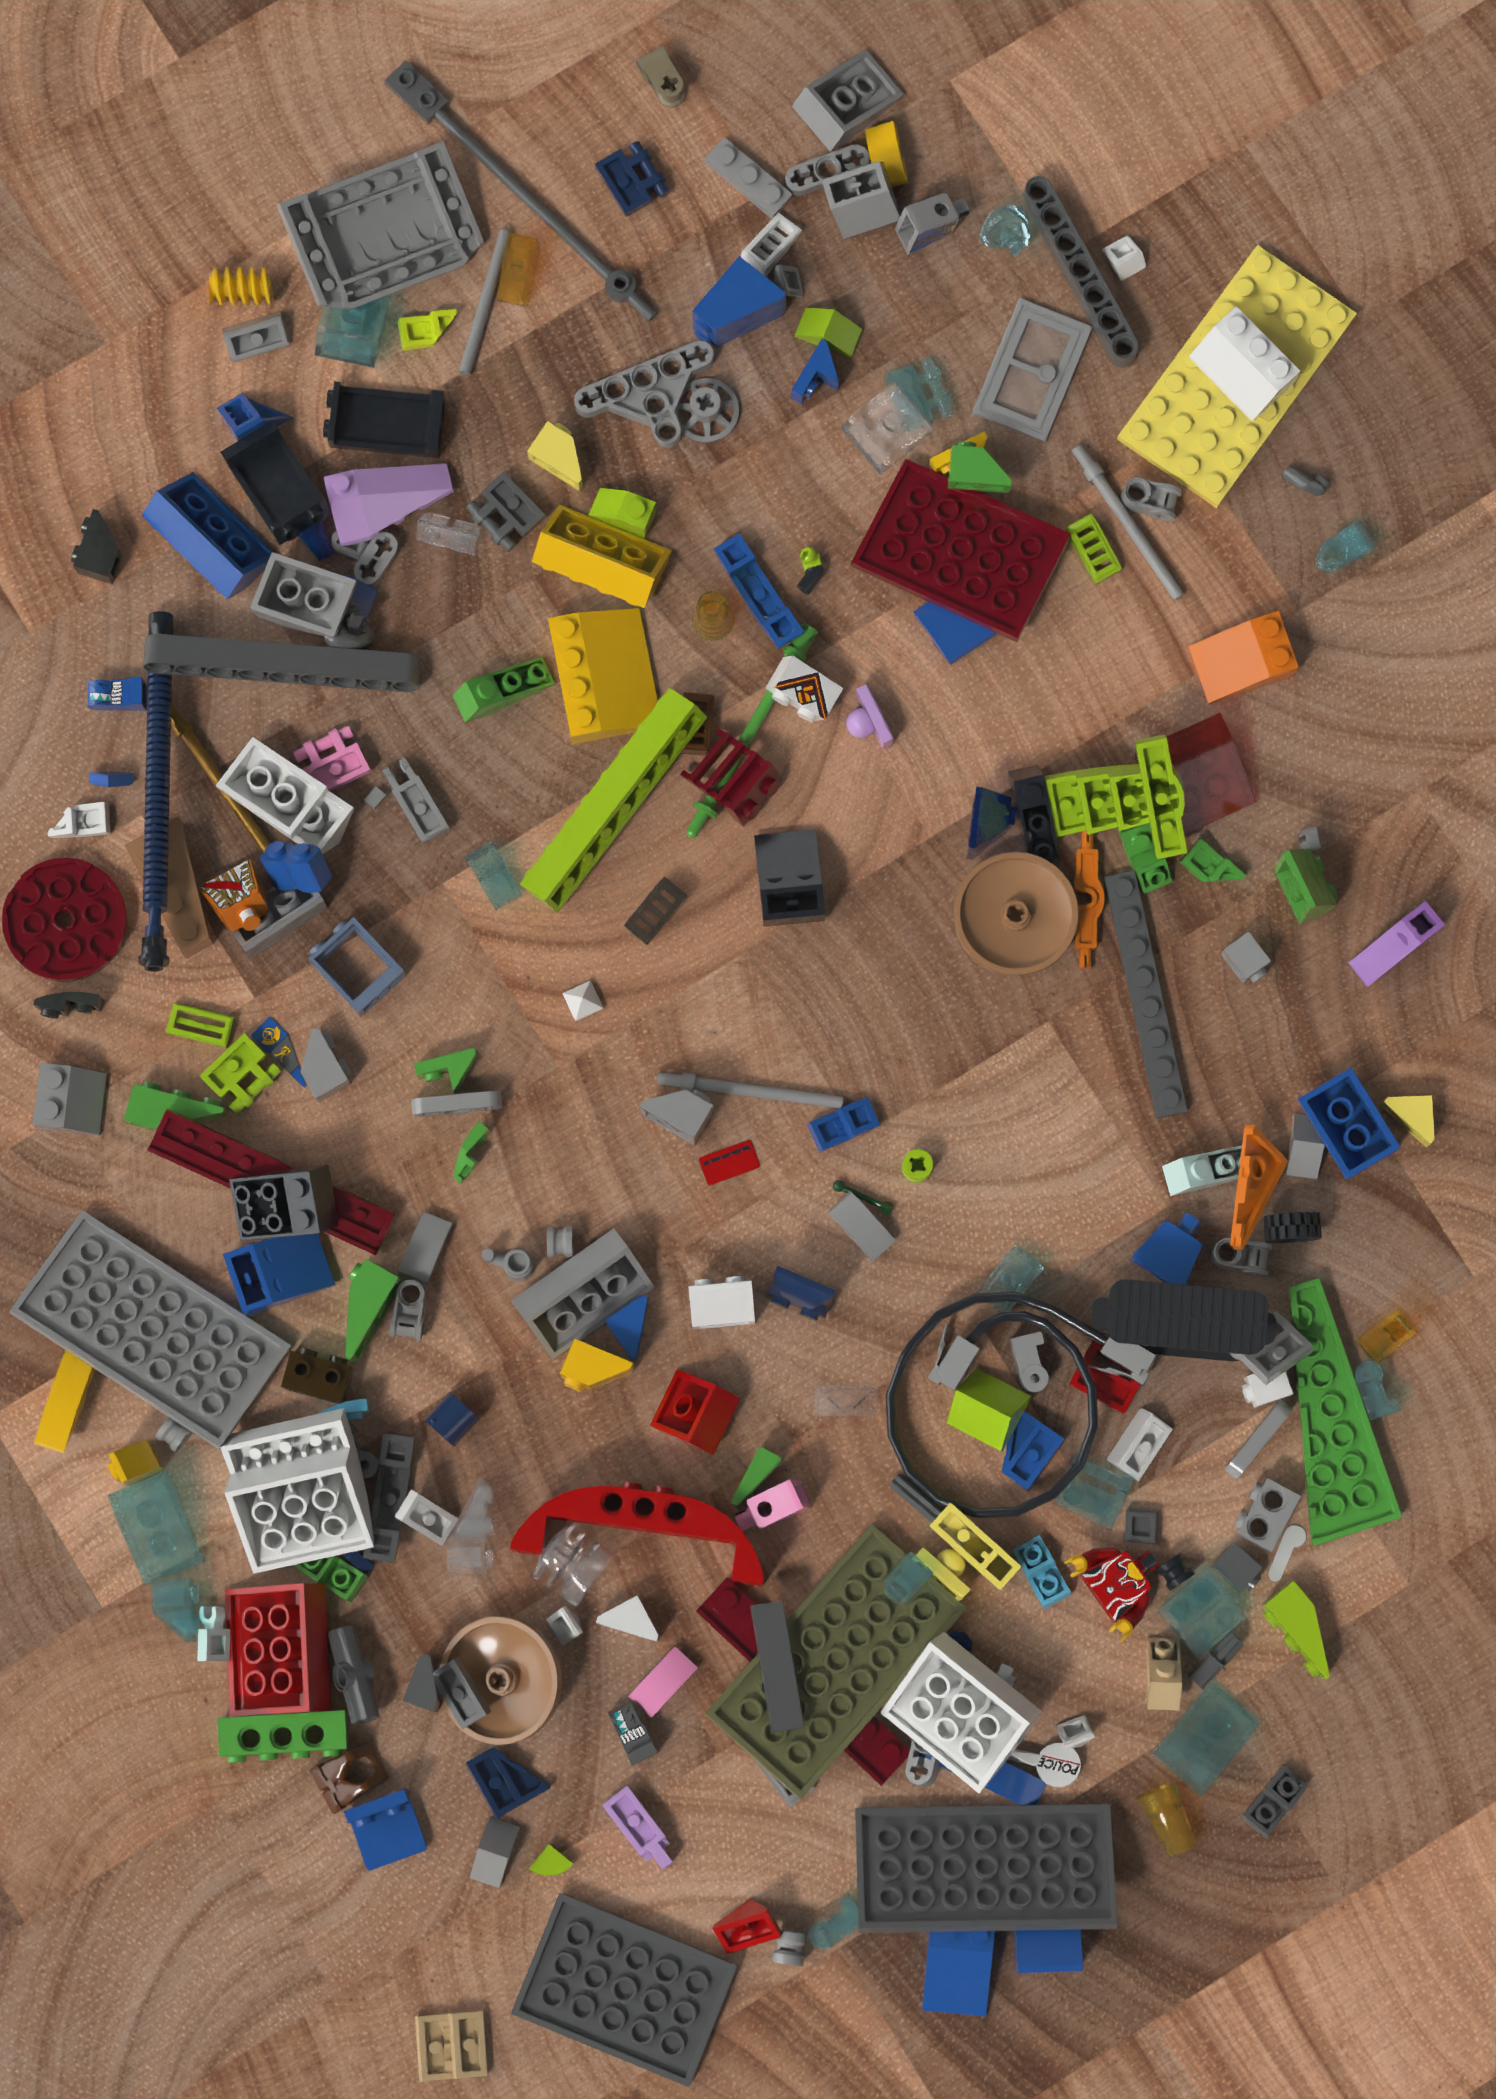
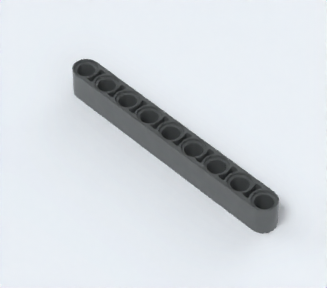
M150 634L145 637L143 668L148 672L159 674L414 692L419 688L420 658L414 654Z

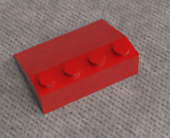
M297 1583L225 1589L226 1629H230V1658L228 1661L230 1717L331 1711L325 1583Z

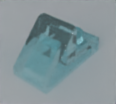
M492 842L464 857L495 911L522 896L504 860Z

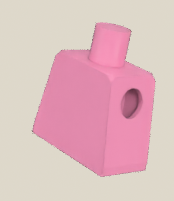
M799 1478L789 1479L746 1500L748 1508L736 1513L735 1518L742 1531L755 1525L759 1529H765L812 1506ZM767 1503H770L772 1506V1513L767 1514L764 1510V1506Z

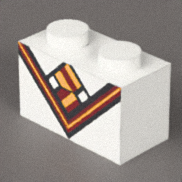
M795 656L782 658L765 688L773 693L772 698L784 706L792 705L798 709L797 715L809 722L826 720L843 690L841 686Z

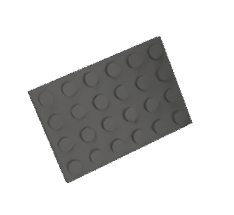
M559 1893L511 2014L689 2087L737 1965Z

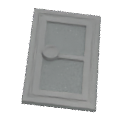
M1019 298L972 414L1045 443L1088 340L1092 326Z

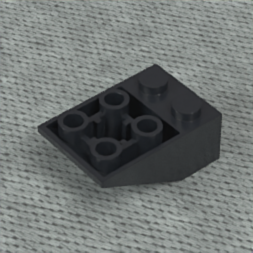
M816 829L754 835L763 927L825 921Z
M329 1164L298 1167L229 1179L240 1241L317 1234L339 1226Z

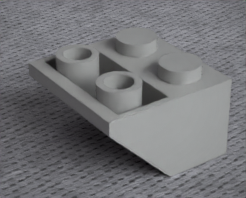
M878 161L821 180L831 212L844 239L899 221L900 212L884 161Z

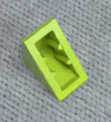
M805 308L795 337L818 345L821 339L827 341L829 350L852 358L862 333V328L835 309Z

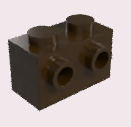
M300 1347L299 1352L290 1351L281 1384L282 1389L337 1404L345 1402L354 1371L352 1366L347 1365V1359L330 1355L329 1360L317 1358V1351Z

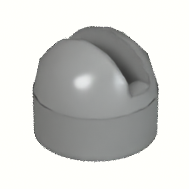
M1317 826L1308 827L1299 833L1298 839H1306L1307 841L1299 844L1301 849H1311L1312 852L1321 850Z

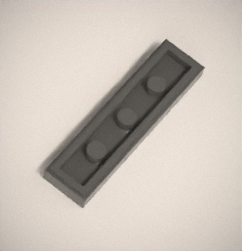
M783 1601L752 1605L750 1608L771 1733L804 1728Z

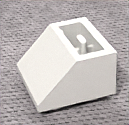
M745 1276L727 1277L726 1283L714 1284L713 1279L695 1280V1286H688L693 1330L755 1324L752 1281H745Z

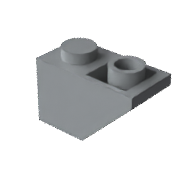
M317 1026L311 1031L300 1072L319 1103L350 1085L347 1076L352 1073L343 1057L339 1060L335 1058L331 1050L336 1048V1045L328 1031L322 1034Z

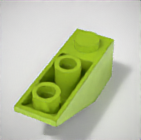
M1291 1581L1262 1605L1266 1611L1262 1615L1273 1629L1279 1627L1286 1635L1283 1641L1294 1654L1299 1651L1307 1660L1303 1665L1315 1679L1318 1676L1322 1680L1328 1679L1330 1673L1315 1606L1295 1581Z

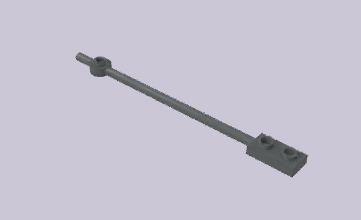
M405 60L384 80L385 85L427 125L434 119L442 124L605 280L606 294L612 301L617 303L629 302L648 322L657 315V312L635 292L634 277L625 270H611L446 113L444 109L449 105V101L410 63ZM617 281H624L626 285L619 289L615 287V283Z

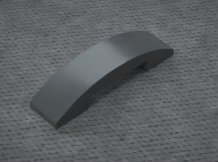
M383 1433L378 1463L379 1470L371 1513L374 1547L364 1549L363 1559L395 1563L403 1524L395 1515L408 1494L415 1442L413 1437Z

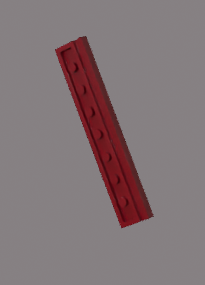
M168 1108L165 1110L147 1151L230 1189L229 1179L296 1168ZM332 1184L339 1226L324 1232L376 1255L395 1213Z
M726 1578L696 1612L741 1655L751 1662L758 1654L750 1608L756 1604ZM873 1716L845 1748L844 1752L882 1786L909 1757L910 1749Z

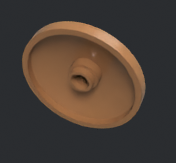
M1002 853L978 864L961 883L954 904V926L962 947L980 966L1000 975L1027 976L1047 969L1066 952L1077 929L1078 904L1070 882L1055 865L1029 853Z
M493 1616L470 1623L461 1629L449 1642L442 1656L440 1668L460 1657L491 1710L486 1716L462 1729L440 1693L449 1717L465 1734L483 1743L505 1745L520 1742L533 1736L548 1723L560 1699L562 1675L560 1663L553 1646L537 1628L518 1618Z

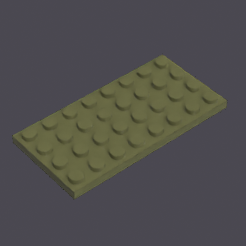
M871 1524L786 1621L804 1728L771 1733L758 1654L704 1715L793 1795L801 1800L897 1690L929 1642L941 1633H946L967 1608Z

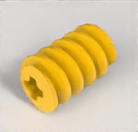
M214 267L211 276H209V304L212 306L216 297L219 305L224 306L229 297L232 306H236L241 297L244 306H248L253 297L255 304L260 306L265 297L268 305H272V277L268 274L266 267H262L260 275H256L254 267H250L248 275H244L241 267L237 268L235 275H232L229 267H226L224 274L220 275L217 267Z

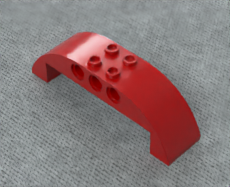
M623 1482L622 1487L592 1486L562 1493L534 1511L521 1525L510 1543V1550L512 1552L544 1556L549 1519L736 1544L731 1582L763 1587L764 1581L761 1564L752 1544L742 1530L728 1516L711 1505L696 1499L674 1495L673 1488L654 1486V1492L642 1490V1484ZM612 1496L620 1497L623 1502L622 1507L616 1512L608 1511L605 1506L608 1498ZM648 1500L654 1504V1510L650 1515L641 1516L637 1513V1506L641 1501ZM671 1506H683L686 1510L685 1516L677 1521L670 1519L668 1511Z

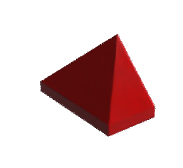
M751 1899L740 1905L712 1927L726 1954L781 1938L782 1932L769 1909Z

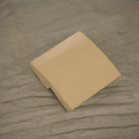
M483 2011L415 2016L420 2082L488 2076Z

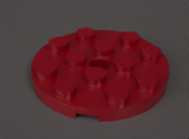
M55 858L31 867L20 876L21 878L12 890L8 892L2 911V930L8 948L23 967L47 980L70 982L85 979L98 973L113 960L120 950L126 935L127 909L119 888L105 872L93 864L80 859ZM62 912H69L74 918L72 924L66 929L59 927L56 923L58 915Z

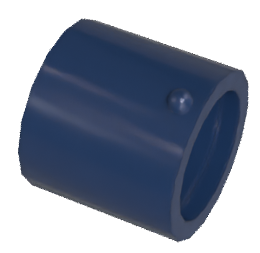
M449 1392L424 1420L455 1447L479 1421V1418Z

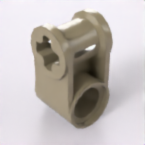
M662 45L635 61L641 75L664 106L674 108L683 103L685 90L682 77ZM671 87V89L675 91L671 92L669 89L666 88Z

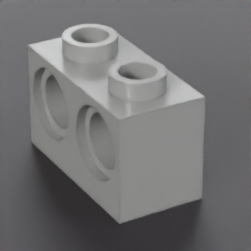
M1269 1478L1264 1479L1263 1483L1257 1481L1248 1497L1253 1500L1248 1511L1242 1509L1235 1521L1234 1526L1238 1528L1235 1535L1267 1553L1272 1552L1301 1496ZM1272 1491L1279 1495L1281 1502L1277 1509H1271L1265 1504L1264 1498L1267 1492ZM1254 1519L1263 1521L1266 1526V1532L1262 1537H1256L1250 1531V1523Z

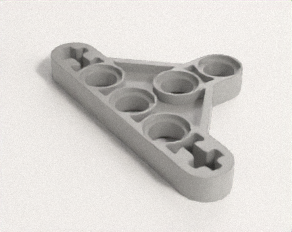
M696 341L583 387L575 394V409L579 415L586 418L595 417L609 411L650 427L656 442L660 446L665 448L674 447L680 442L682 436L676 412L691 377L708 370L713 365V348L705 341ZM696 351L706 354L704 362H700L698 358L694 359ZM682 356H687L690 368L686 369L685 360ZM669 361H676L681 365V369L677 374L670 375L664 371V365ZM646 372L651 374L653 377L651 384L648 386L638 385L635 380L640 373ZM613 384H620L624 387L625 391L621 397L613 398L607 393L608 388ZM600 390L603 392L605 403H602L601 398H599L598 391ZM588 397L590 400H594L593 407L588 408L586 405H582L583 398ZM653 399H660L665 404L663 410L658 413L649 411L647 405ZM667 425L674 427L677 431L676 435L668 440L663 439L659 435L660 429Z

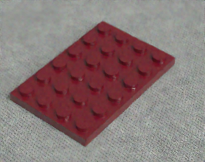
M905 458L851 561V567L1018 642L1071 538V533L976 490L948 488V477Z

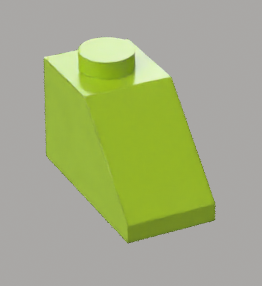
M600 488L588 516L645 539L657 512L656 502L629 491Z

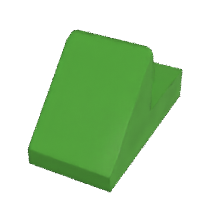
M475 1048L417 1062L414 1063L418 1079L425 1078V1082L440 1080L444 1078L443 1073L448 1072L453 1092L457 1094L478 1057Z

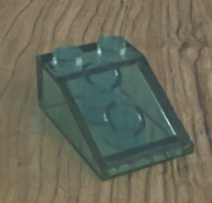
M392 294L352 310L324 307L317 329L315 356L375 368Z
M163 1472L107 1495L118 1525L145 1585L205 1562L171 1473Z
M1211 1681L1150 1754L1196 1795L1202 1796L1223 1772L1260 1723Z

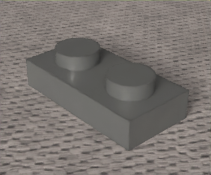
M460 1657L433 1672L437 1688L462 1729L491 1712Z

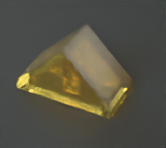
M1397 1308L1356 1342L1373 1363L1379 1364L1419 1331L1402 1310Z

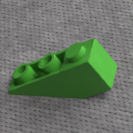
M539 657L465 681L452 696L466 723L491 715L553 686L555 682L543 657Z
M143 1081L142 1086L133 1084L123 1120L127 1124L156 1131L167 1108L198 1123L225 1117L227 1111L225 1108L220 1107V1101L203 1097L202 1102L190 1099V1093L173 1089L172 1094L160 1091V1085Z

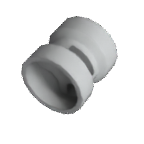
M781 1930V1938L775 1939L777 1941V1948L773 1951L772 1962L803 1966L804 1955L802 1954V1946L806 1944L807 1934ZM782 1947L796 1949V1951L782 1950Z

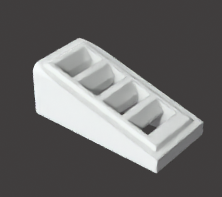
M778 212L742 251L741 258L766 277L800 236L802 229ZM778 227L789 236L785 238L774 229ZM768 237H771L773 240H775V241H776L777 243H779L780 245L777 246L775 243H773L772 241H770V240L768 239ZM761 246L764 247L766 250H768V251H769L770 253H772V254H771V255L767 254L765 251H763L762 249H760V247H761Z

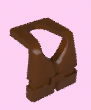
M365 1743L310 1769V1773L320 1791H324L322 1795L333 1814L346 1808V1805L353 1803L368 1790L388 1780V1775L370 1743ZM368 1758L374 1765V1774L365 1782H356L349 1779L347 1774L352 1760Z

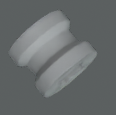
M547 1226L548 1258H554L557 1254L573 1257L572 1226H566L564 1229Z
M168 1417L158 1430L155 1438L159 1441H166L170 1444V1449L176 1453L193 1432Z

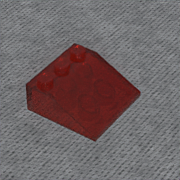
M1221 713L1167 736L1171 764L1178 770L1184 783L1185 806L1183 816L1181 817L1184 835L1257 802L1234 740ZM1136 751L1133 759L1136 764H1139Z

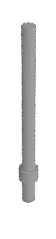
M1082 444L1076 446L1072 452L1083 467V474L1089 483H1094L1172 599L1176 601L1184 595L1183 591L1103 476L1105 472L1099 463H1094Z
M658 1072L657 1084L681 1087V1091L693 1092L696 1089L832 1108H841L843 1104V1096L695 1077L696 1074L683 1072V1075Z

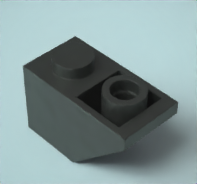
M93 509L91 516H86L83 521L81 534L84 536L80 546H75L71 562L74 563L73 567L77 574L112 584L122 555L100 512Z

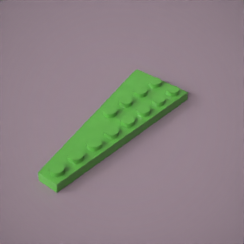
M1320 1278L1289 1288L1292 1326L1313 1345L1312 1352L1295 1364L1310 1538L1313 1547L1402 1518Z

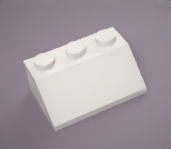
M1237 306L1212 328L1189 356L1202 372L1252 422L1297 381L1300 370Z

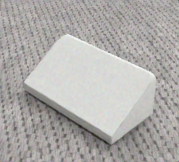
M1141 1408L1108 1456L1107 1461L1139 1481L1173 1429L1153 1413Z

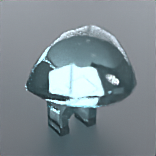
M1006 204L994 209L983 223L979 236L982 244L992 249L1011 250V255L1014 257L1023 248L1028 247L1030 227L1027 214L1022 206Z

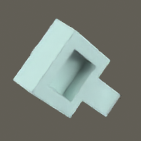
M201 1606L199 1616L201 1622L205 1625V1629H198V1661H229L230 1629H223L225 1608Z

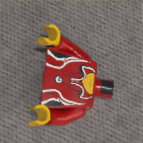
M1115 1547L1093 1548L1083 1554L1074 1555L1066 1559L1064 1564L1071 1562L1076 1568V1571L1070 1574V1576L1075 1577L1079 1575L1113 1622L1114 1625L1110 1627L1109 1632L1111 1633L1115 1629H1119L1123 1634L1119 1642L1125 1641L1144 1618L1150 1603L1151 1596L1149 1590L1152 1586L1145 1576L1159 1567L1156 1559L1147 1551L1133 1560L1127 1551L1121 1553Z

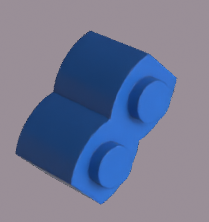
M276 841L271 843L260 856V860L273 887L279 890L298 889L306 893L320 892L333 877L320 848L315 845L302 843L295 846L288 842Z

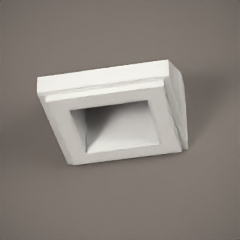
M1129 235L1102 249L1103 254L1121 281L1146 267L1143 252Z

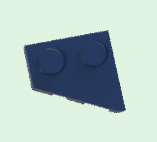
M494 1747L465 1763L495 1819L550 1789L546 1782L536 1778L526 1771L527 1769L513 1762Z

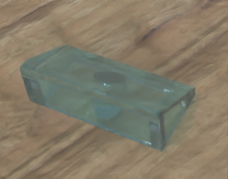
M1015 1245L976 1293L1016 1291L1024 1294L1044 1270V1267ZM1017 1302L988 1304L998 1313L1010 1312Z

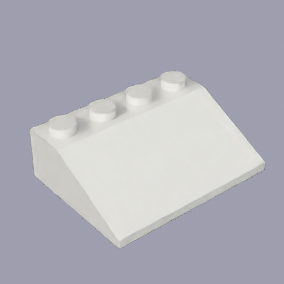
M943 1632L929 1642L880 1713L980 1794L1027 1736L1043 1712Z

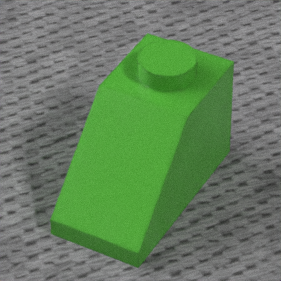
M958 442V445H952L948 488L1010 492L1011 478L983 447H976V443Z

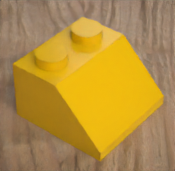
M574 1339L560 1375L562 1379H565V1386L582 1393L584 1388L594 1390L633 1373L635 1367L630 1361Z

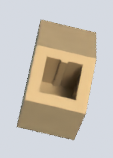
M1148 1637L1146 1671L1147 1709L1179 1711L1182 1690L1180 1640L1178 1638Z

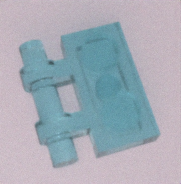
M932 357L926 358L921 362L925 371L922 374H916L913 364L884 374L887 388L904 433L932 424L933 417L930 411L939 409L942 418L953 415L950 406L952 402L950 394L944 390L941 382L943 377L941 370L935 366ZM930 384L934 397L926 400L921 386Z

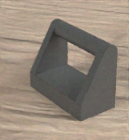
M422 1654L418 1658L403 1701L432 1712H437L441 1703V1696L434 1680L433 1672L437 1669L433 1656Z

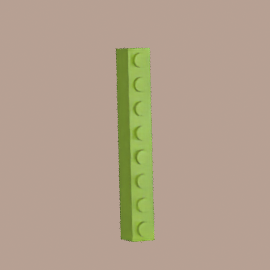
M669 688L664 696L657 701L656 706L647 718L640 723L637 731L628 743L621 748L612 764L601 774L599 781L589 794L582 799L576 811L565 821L562 829L553 841L546 846L537 862L526 872L520 885L534 898L558 913L707 719V716L693 702Z

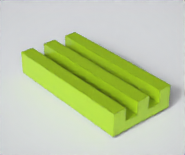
M174 1002L166 1033L227 1049L228 1039L231 1035V1028L235 1018ZM178 1011L224 1022L225 1027L222 1028L177 1017ZM177 1023L221 1034L222 1038L218 1039L174 1028Z

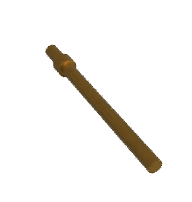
M171 702V729L177 738L183 739L216 787V784L223 775L192 732L193 727L187 718H182ZM218 789L263 854L270 845L268 839L247 809Z

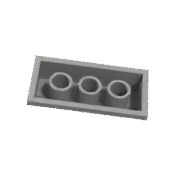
M613 1228L511 1300V1302L553 1360L572 1346L574 1339L582 1340L606 1323V1319L640 1296H644L655 1287L629 1247Z

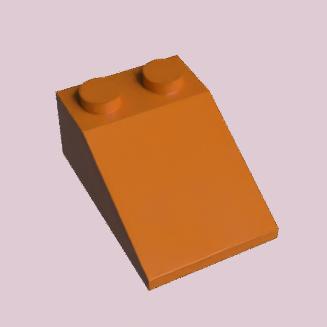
M1279 611L1248 620L1188 646L1208 704L1294 677L1299 669Z

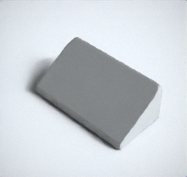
M280 312L222 329L232 362L290 345Z

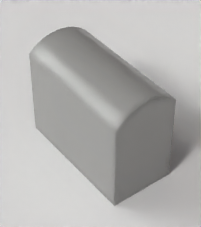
M375 786L363 800L375 810L387 796Z

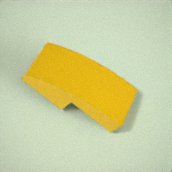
M891 121L865 129L871 164L884 161L891 187L908 183L905 158L900 150L898 128L895 122Z

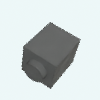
M1235 1542L1231 1543L1210 1566L1237 1592H1241L1244 1588L1250 1591L1262 1578L1258 1575L1262 1567Z

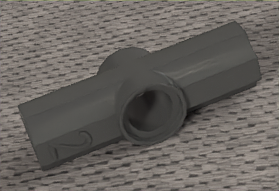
M348 1625L331 1630L327 1634L336 1664L333 1668V1681L336 1688L344 1694L351 1724L361 1725L374 1721L380 1717L372 1689L374 1669L368 1659H364L356 1626Z

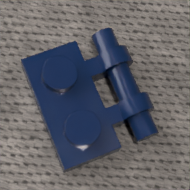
M639 141L629 146L633 156L626 158L620 149L595 163L597 172L625 217L652 203L648 191L655 189L660 198L670 193L665 184L666 178L662 172L656 170L651 161L653 157L648 149L642 147ZM641 167L647 178L640 181L633 169Z

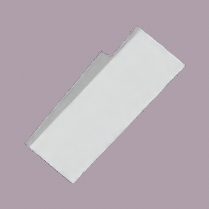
M254 737L251 738L216 784V787L295 843L315 845L320 848L322 855L340 843L354 811V807L331 793L327 786Z

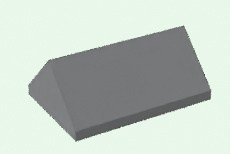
M272 887L265 892L270 910L267 914L260 917V925L252 931H247L242 927L231 932L249 959H252L326 910L327 906L318 892L306 893L298 889L279 890Z

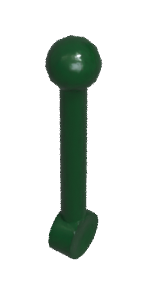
M836 1180L833 1183L834 1191H843L845 1193L851 1191L857 1198L879 1207L885 1214H891L894 1209L892 1203L880 1202L845 1186L841 1180Z

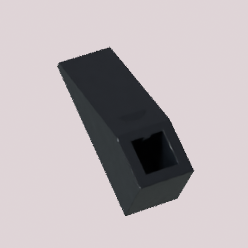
M1038 765L1008 771L1013 801L1026 853L1039 856L1050 863L1060 862L1043 772Z

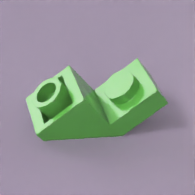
M1150 823L1119 831L1125 854L1133 871H1135L1137 881L1144 894L1172 883L1166 858L1157 859L1155 856Z

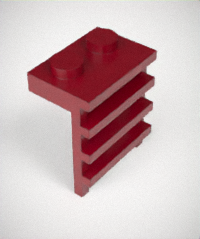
M718 727L715 731L716 735L721 737L691 774L683 770L680 775L724 806L733 819L744 827L749 820H753L758 815L761 805L765 800L777 792L782 778L770 761H766L757 752L752 751L744 743L733 738L730 733ZM729 744L734 746L733 750L706 783L703 784L700 781L701 778ZM743 753L747 755L748 758L719 793L713 791Z

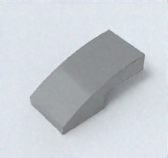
M851 1191L828 1211V1214L840 1228L851 1237L871 1261L877 1259L896 1241Z
M423 1212L404 1255L398 1274L427 1285L439 1260L440 1252L451 1231L452 1223Z

